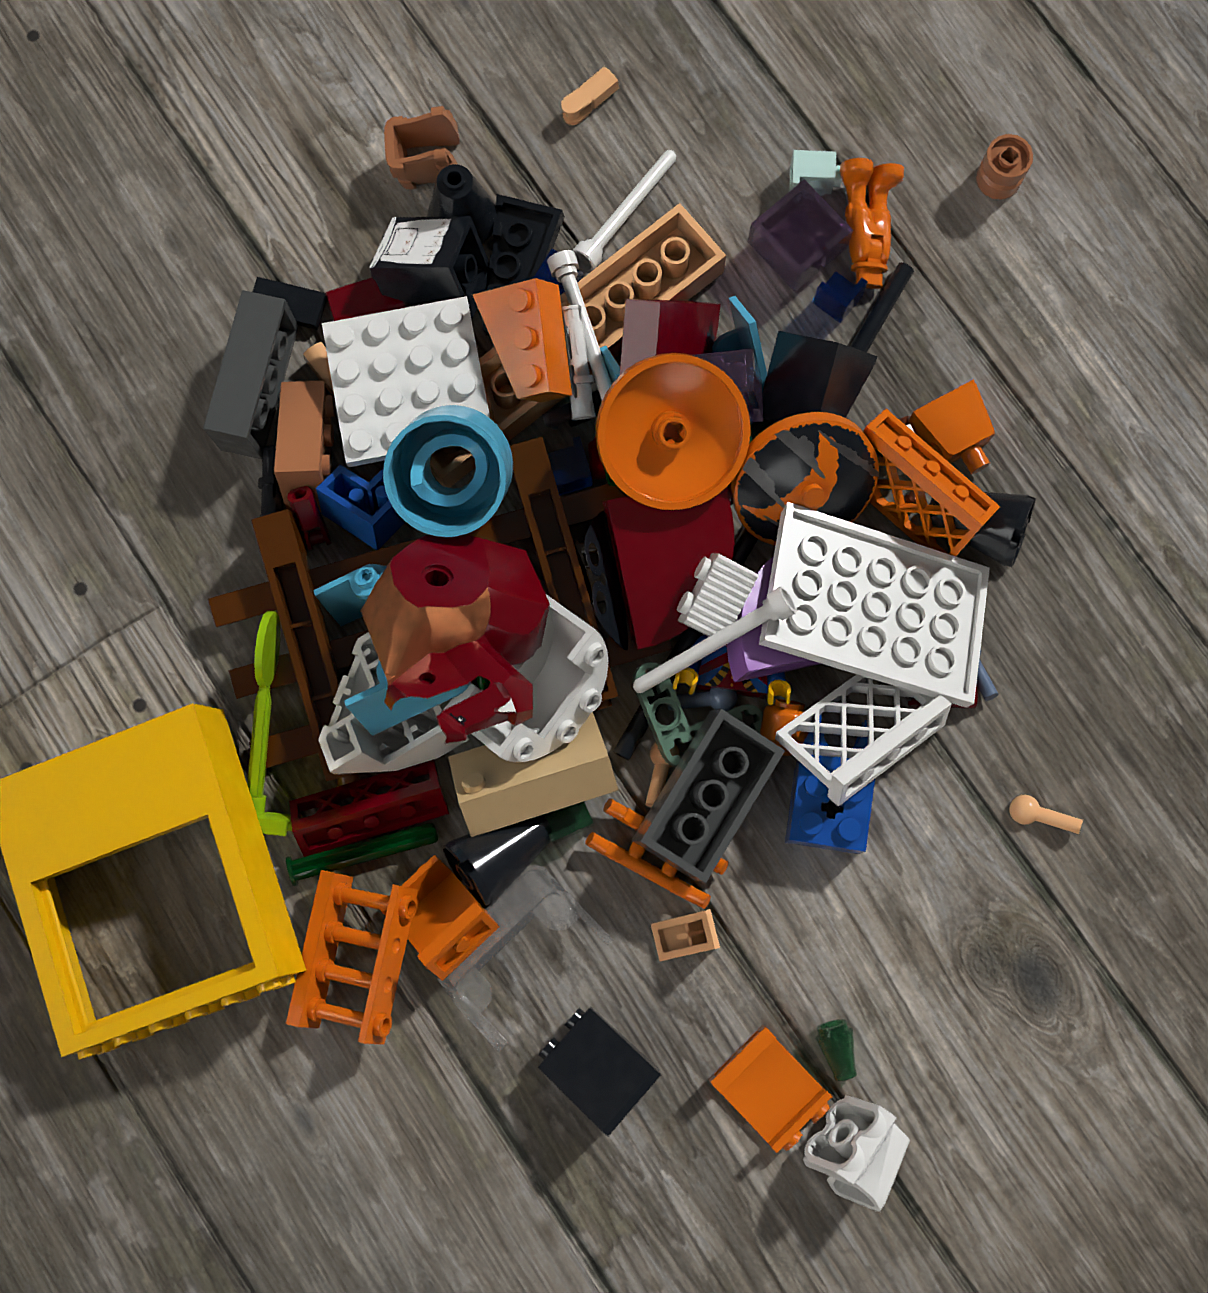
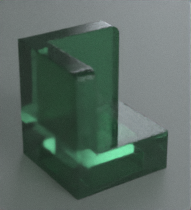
M585 802L543 814L552 829L549 837L553 844L594 826Z

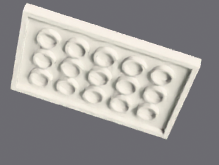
M787 502L780 516L768 593L783 586L792 597L797 613L784 621L780 619L773 621L770 619L763 623L759 645L933 698L942 695L950 703L967 708L973 705L975 701L990 567Z

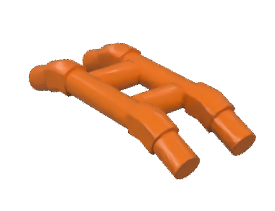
M612 798L607 800L603 808L604 812L635 830H638L645 819L644 816ZM591 832L588 835L585 845L612 861L703 909L709 904L711 898L709 894L674 877L678 871L676 868L665 862L660 869L641 859L646 849L635 842H632L629 850L626 851L595 832ZM721 858L713 871L720 875L724 874L728 867V861Z

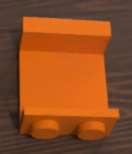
M436 855L422 864L401 885L418 890L416 898L418 904L417 911L411 921L408 940L418 951L417 957L423 965L442 981L500 927L458 877ZM380 910L386 916L387 911Z
M764 1025L708 1079L776 1153L782 1148L785 1151L790 1150L803 1135L799 1130L809 1120L816 1123L830 1109V1105L827 1102L833 1097L805 1070Z

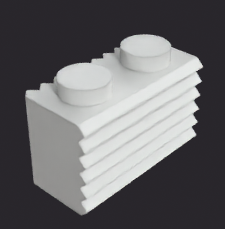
M711 553L709 558L703 557L694 574L698 581L692 593L686 591L678 604L677 611L681 613L678 621L710 637L737 620L759 574L718 553Z

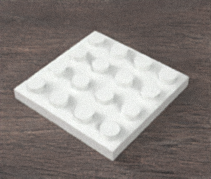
M467 296L322 323L344 455L348 467L384 461L388 449L396 436L416 417L430 409L446 405H459L477 410L490 418ZM448 446V447L440 448L439 450L447 449V448H453V447H458V446Z

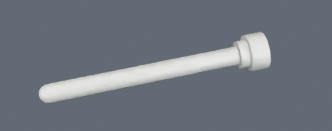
M665 151L594 237L580 241L572 250L575 252L580 271L590 273L600 264L603 247L676 161L674 151Z
M560 251L550 256L547 263L552 277L557 278L558 282H562L569 305L582 306L581 312L587 358L601 400H603L612 383L576 280L579 264L574 251Z
M783 586L769 592L767 599L762 601L763 606L634 681L633 689L637 693H644L770 619L773 621L778 619L786 620L797 613L792 597Z

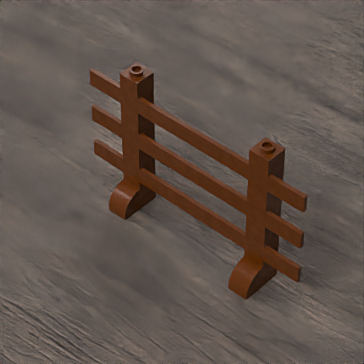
M543 437L510 445L513 458V477L523 508L491 517L480 528L465 535L504 545L532 537L544 579L539 581L545 594L593 627L600 634L569 526L595 519L604 510L603 501L625 497L627 494L618 486L605 484L560 497ZM286 509L251 519L269 581L208 598L217 628L263 615L266 611L278 612L289 653L278 656V665L270 685V690L298 682L310 724L268 736L266 768L318 753L326 782L336 779L338 786L358 781L360 780L358 773L333 774L330 772L318 739L323 726H329L336 708L333 700L341 682L339 670L352 666L355 658L352 651L359 637L368 633V630L330 641L321 607L313 590L368 564L388 566L395 555L417 539L309 569L306 559V543L296 518L290 510ZM628 631V650H624L611 637L604 638L608 652V672L601 693L602 701L595 711L612 706L611 698L618 697L611 667L673 650L670 639L660 644L636 649L632 646L630 632ZM254 663L228 670L236 699L258 693L259 685H257ZM476 678L471 681L475 686H477Z

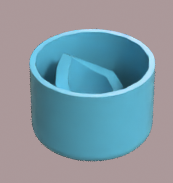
M440 406L420 414L393 440L384 462V486L394 510L413 528L438 537L461 536L480 528L497 511L511 483L513 458L510 445L504 433L489 417L465 406ZM448 446H460L470 451L476 465L474 477L470 483L462 488L452 489L444 487L437 482L430 468L431 457L435 451Z

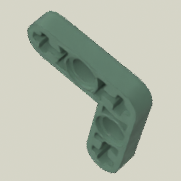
M649 662L638 667L633 674L632 683L646 674L645 670L650 672L660 666V664ZM668 678L655 686L658 694L665 690L668 697L659 698L649 704L647 697L654 696L652 688L644 693L636 692V695L662 757L669 765L677 766L681 758L678 755L672 756L670 754V749L675 747L673 740L677 739L679 744L693 740L689 733L694 731L695 737L704 721L689 726L671 680ZM660 704H667L674 711V720L669 725H661L655 719V709ZM741 705L726 711L738 720L743 718L741 713L743 711L746 716L753 715L755 722L750 724V728L760 733L763 713L755 705Z

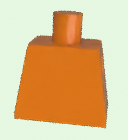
M974 379L913 411L909 418V424L912 425L915 434L950 464L962 458L971 475L981 471L990 464L981 447L989 443L995 431Z

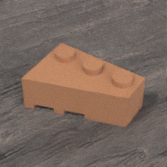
M325 380L281 382L274 474L286 509L292 513L293 511L287 499L288 493L293 489L303 486L311 488L321 512L316 487L332 473L331 447L334 446V429L331 424V417L336 416V403L334 395L328 394Z

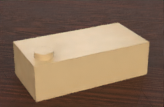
M593 712L580 727L573 741L563 744L551 753L527 762L507 761L497 756L485 745L448 756L458 803L471 837L618 791L609 755Z

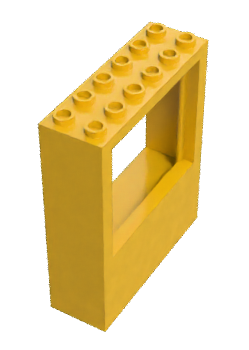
M192 703L0 779V847L61 1057L77 1053L78 1059L81 1060L96 1054L100 1055L120 1048V1045L153 1036L155 1032L190 1022V1019L225 1009V1006L261 996L260 993L296 983L294 975L306 971L224 710ZM208 818L253 962L96 1020L54 877Z

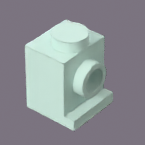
M793 150L790 164L789 199H796L797 193L819 197L831 194L833 187L840 188L842 179L840 166L836 165V152Z

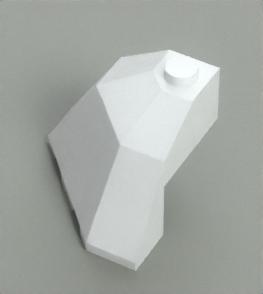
M369 632L357 639L352 654L355 655L348 676L343 675L333 700L336 708L329 726H323L318 739L331 773L397 771L437 759L466 742L460 741L445 744L446 735L441 730L436 716L445 709L451 699L372 736L349 711L344 700L380 684L376 673L379 658Z

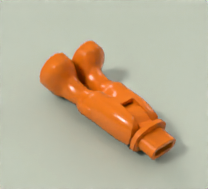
M852 158L840 164L841 179L846 187L848 204L845 208V219L847 222L850 257L852 263H854L851 265V271L856 272L857 287L880 289L883 286V274L888 271L886 264L891 248V215L887 208L888 192L902 182L904 167L897 163H886L873 167V161L870 159ZM866 186H867V189H868L869 208H868V206H867L866 198H865V197H866Z

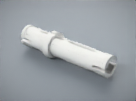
M563 306L561 308L572 396H570L572 420L594 418L596 415L591 385L594 384V377L589 374L581 312L582 306Z

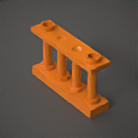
M321 870L301 954L306 971L296 976L286 1024L301 1028L319 1029L321 1020L325 1019L361 1028L358 1038L359 1043L384 1045L386 1036L389 1034L392 1026L391 1012L411 921L417 911L418 904L416 898L418 890L393 884L391 894L388 896L353 889L351 887L353 882L352 876ZM348 903L387 911L382 934L344 927L343 921ZM339 942L378 950L373 973L335 965L334 961ZM333 980L369 989L365 1011L360 1012L327 1004L326 997L330 981Z

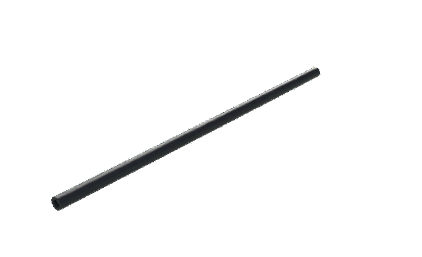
M903 262L898 263L850 347L868 352L914 273V269L910 265ZM745 527L734 543L732 561L741 566L745 563L758 540ZM691 627L683 631L665 662L689 649L703 634ZM675 675L670 677L672 685L675 679ZM654 686L652 687L654 696L647 697L649 704L659 698L666 697L667 694L665 690L658 694ZM641 704L613 750L615 754L628 761L649 727ZM660 704L659 706H657V708L655 709V715H656V713L658 712V710H659V708L661 707L662 704Z

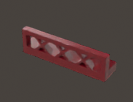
M434 760L397 771H388L289 801L292 832L304 857L449 814ZM429 773L430 780L417 784L410 783L415 777ZM385 786L392 787L387 793L381 795L374 794L379 788ZM355 797L351 804L338 805L345 798ZM315 807L319 808L314 815L301 818L302 811Z

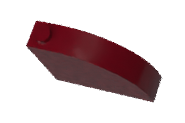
M626 299L620 375L635 363L660 354H687L711 362L712 347L716 341L721 304L679 300Z
M731 483L712 499L686 509L665 510L653 508L632 499L630 496L602 502L633 648L642 649L660 644L688 629L689 626L678 621L681 613L677 611V607L685 592L689 591L692 593L698 581L694 577L698 564L703 557L709 558L711 553H718L732 560L734 523L731 505H733L730 489Z

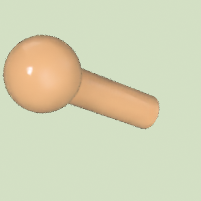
M656 742L650 749V758L654 764V769L645 803L650 808L665 786L669 768L672 767L665 762ZM674 743L675 747L670 749V754L672 756H680L679 748Z
M1030 795L1015 797L1009 807L1013 820L1023 825L1038 821L1079 834L1083 822L1082 819L1040 807L1038 801Z

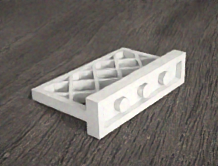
M856 674L778 730L775 739L829 788L827 797L837 806H840L945 726L952 703L942 695L934 699L933 697L894 685L873 684V679ZM851 692L866 693L867 705L846 703V696ZM873 694L894 696V707L873 706ZM900 696L913 697L922 705L917 709L900 708ZM823 712L841 713V725L819 723V715ZM846 713L867 715L868 727L846 725ZM873 716L894 717V726L891 729L874 728ZM797 731L813 732V745L798 744L791 735ZM819 733L841 735V747L819 745ZM846 735L868 737V746L864 749L846 748ZM819 755L841 757V766L830 773L819 763Z

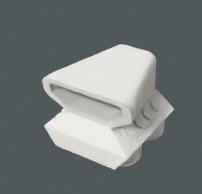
M845 1095L843 1099L835 1102L828 1110L826 1115L827 1124L824 1129L815 1133L808 1140L804 1150L805 1157L803 1161L806 1167L829 1175L827 1181L837 1195L880 1212L886 1203L910 1139L894 1124L897 1117L880 1105Z

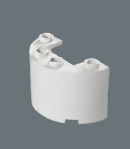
M548 595L546 596L550 603L542 646L537 649L533 657L523 663L512 665L533 684L532 718L516 726L509 721H505L472 733L473 736L497 756L511 762H527L538 759L556 750L561 745L573 741L580 727L589 715L599 707L602 701L601 693L608 672V652L604 639L593 627ZM470 683L469 687L462 694L451 699L444 710L483 690Z

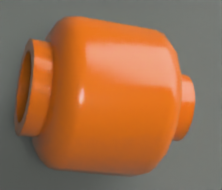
M775 699V703L766 706L763 711L759 734L784 749L783 755L791 756L792 754L775 739V735L778 730L806 711L804 710L805 704L790 700V704L786 705L785 699ZM797 731L791 737L798 744H803L809 732Z

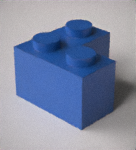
M340 464L316 487L321 514L375 550H379L405 523L388 499L384 486L383 469L370 482H367Z

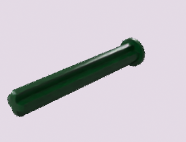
M426 823L292 860L291 856L286 857L288 875L293 887L298 886L299 880L320 875L321 870L331 872L433 844L438 841V835L435 825L433 823Z

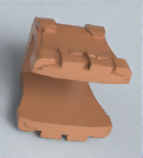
M444 106L432 107L430 113L407 119V117L396 116L386 121L384 127L386 162L392 176L397 178L405 189H416L417 184L436 183L437 176L444 167L458 164L454 156L446 148L434 149L410 157L407 155L408 148L459 145L458 125L451 111L445 110Z

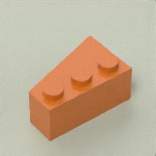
M534 278L473 294V298L517 399L541 403L572 396L559 285Z

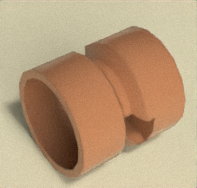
M1013 134L998 136L991 142L976 175L978 188L984 195L992 199L1002 200L1010 198L1017 192L1033 163V151L1029 143L1022 137Z

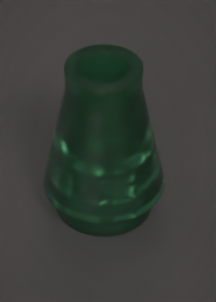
M837 1019L817 1026L818 1035L815 1039L833 1072L834 1080L845 1081L857 1076L853 1028L848 1027L847 1020Z

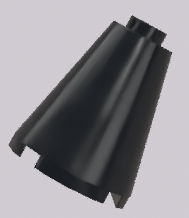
M453 164L444 167L437 176L427 217L471 216L480 241L484 245L486 244L485 241L493 234V224L497 220V209L490 195L472 173L462 165Z
M984 492L1000 508L967 545L1004 566L1012 567L1024 541L1026 527L1030 523L1036 498L1022 494ZM932 498L929 505L940 504ZM930 514V516H933V525L945 528L942 515ZM953 516L956 529L969 530Z
M540 815L474 837L467 834L456 838L444 845L443 852L454 874L460 881H464L471 894L486 909L497 901L550 843L549 834L552 833V829L545 817Z

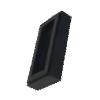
M257 277L253 288L254 293L285 299L299 326L318 330L327 301L326 293Z

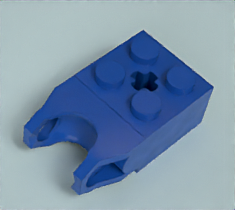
M822 714L819 715V723L822 721ZM867 720L862 722L861 727H868ZM809 732L803 744L813 745L814 733ZM819 733V745L830 746L824 738V733ZM858 736L853 748L864 749L868 746V737ZM819 755V763L832 773L841 766V757ZM796 760L785 843L854 854L866 852L875 779L840 806H837L838 813L834 814L830 819L826 817L827 812L821 811V805H825L829 800L832 801L827 797L829 788L801 762Z

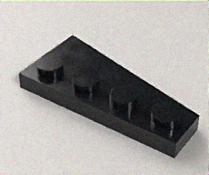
M497 194V220L493 224L492 235L494 242L493 252L490 255V280L487 291L534 278L542 280L548 264L547 260L551 256L565 217L562 209ZM483 321V331L485 335L490 336Z

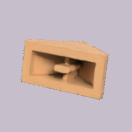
M711 909L651 924L659 962L720 948Z

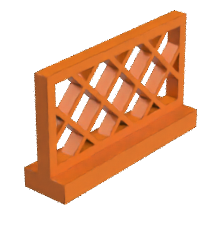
M888 409L883 410L863 430L873 447L883 455V457L877 456L879 466H886L889 480L878 479L870 503L917 544L947 553L937 544L935 538L945 537L948 538L951 550L949 554L957 556L1000 508L995 501ZM897 468L906 474L911 481L899 480ZM880 488L891 489L894 502H888L881 495ZM902 490H914L917 504L905 503ZM925 492L940 505H928ZM907 512L919 513L922 526H916L912 523ZM930 514L942 515L945 528L933 527ZM953 516L969 530L956 529Z

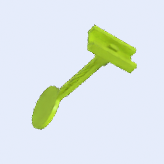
M266 611L259 625L255 646L254 668L259 690L254 704L247 785L263 834L286 836L287 831H292L291 814L265 812L266 795H263L272 703L270 685L276 673L281 641L279 615L275 611Z

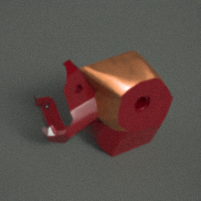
M426 534L410 543L392 558L361 609L363 619L388 681L384 702L390 710H392L394 703L402 698L420 697L427 699L466 685L478 676L490 680L489 688L449 707L436 716L441 730L446 735L445 744L466 741L467 735L505 721H509L516 726L532 718L533 684L512 665L523 663L533 657L537 649L542 646L550 603L525 550L469 535L438 537Z

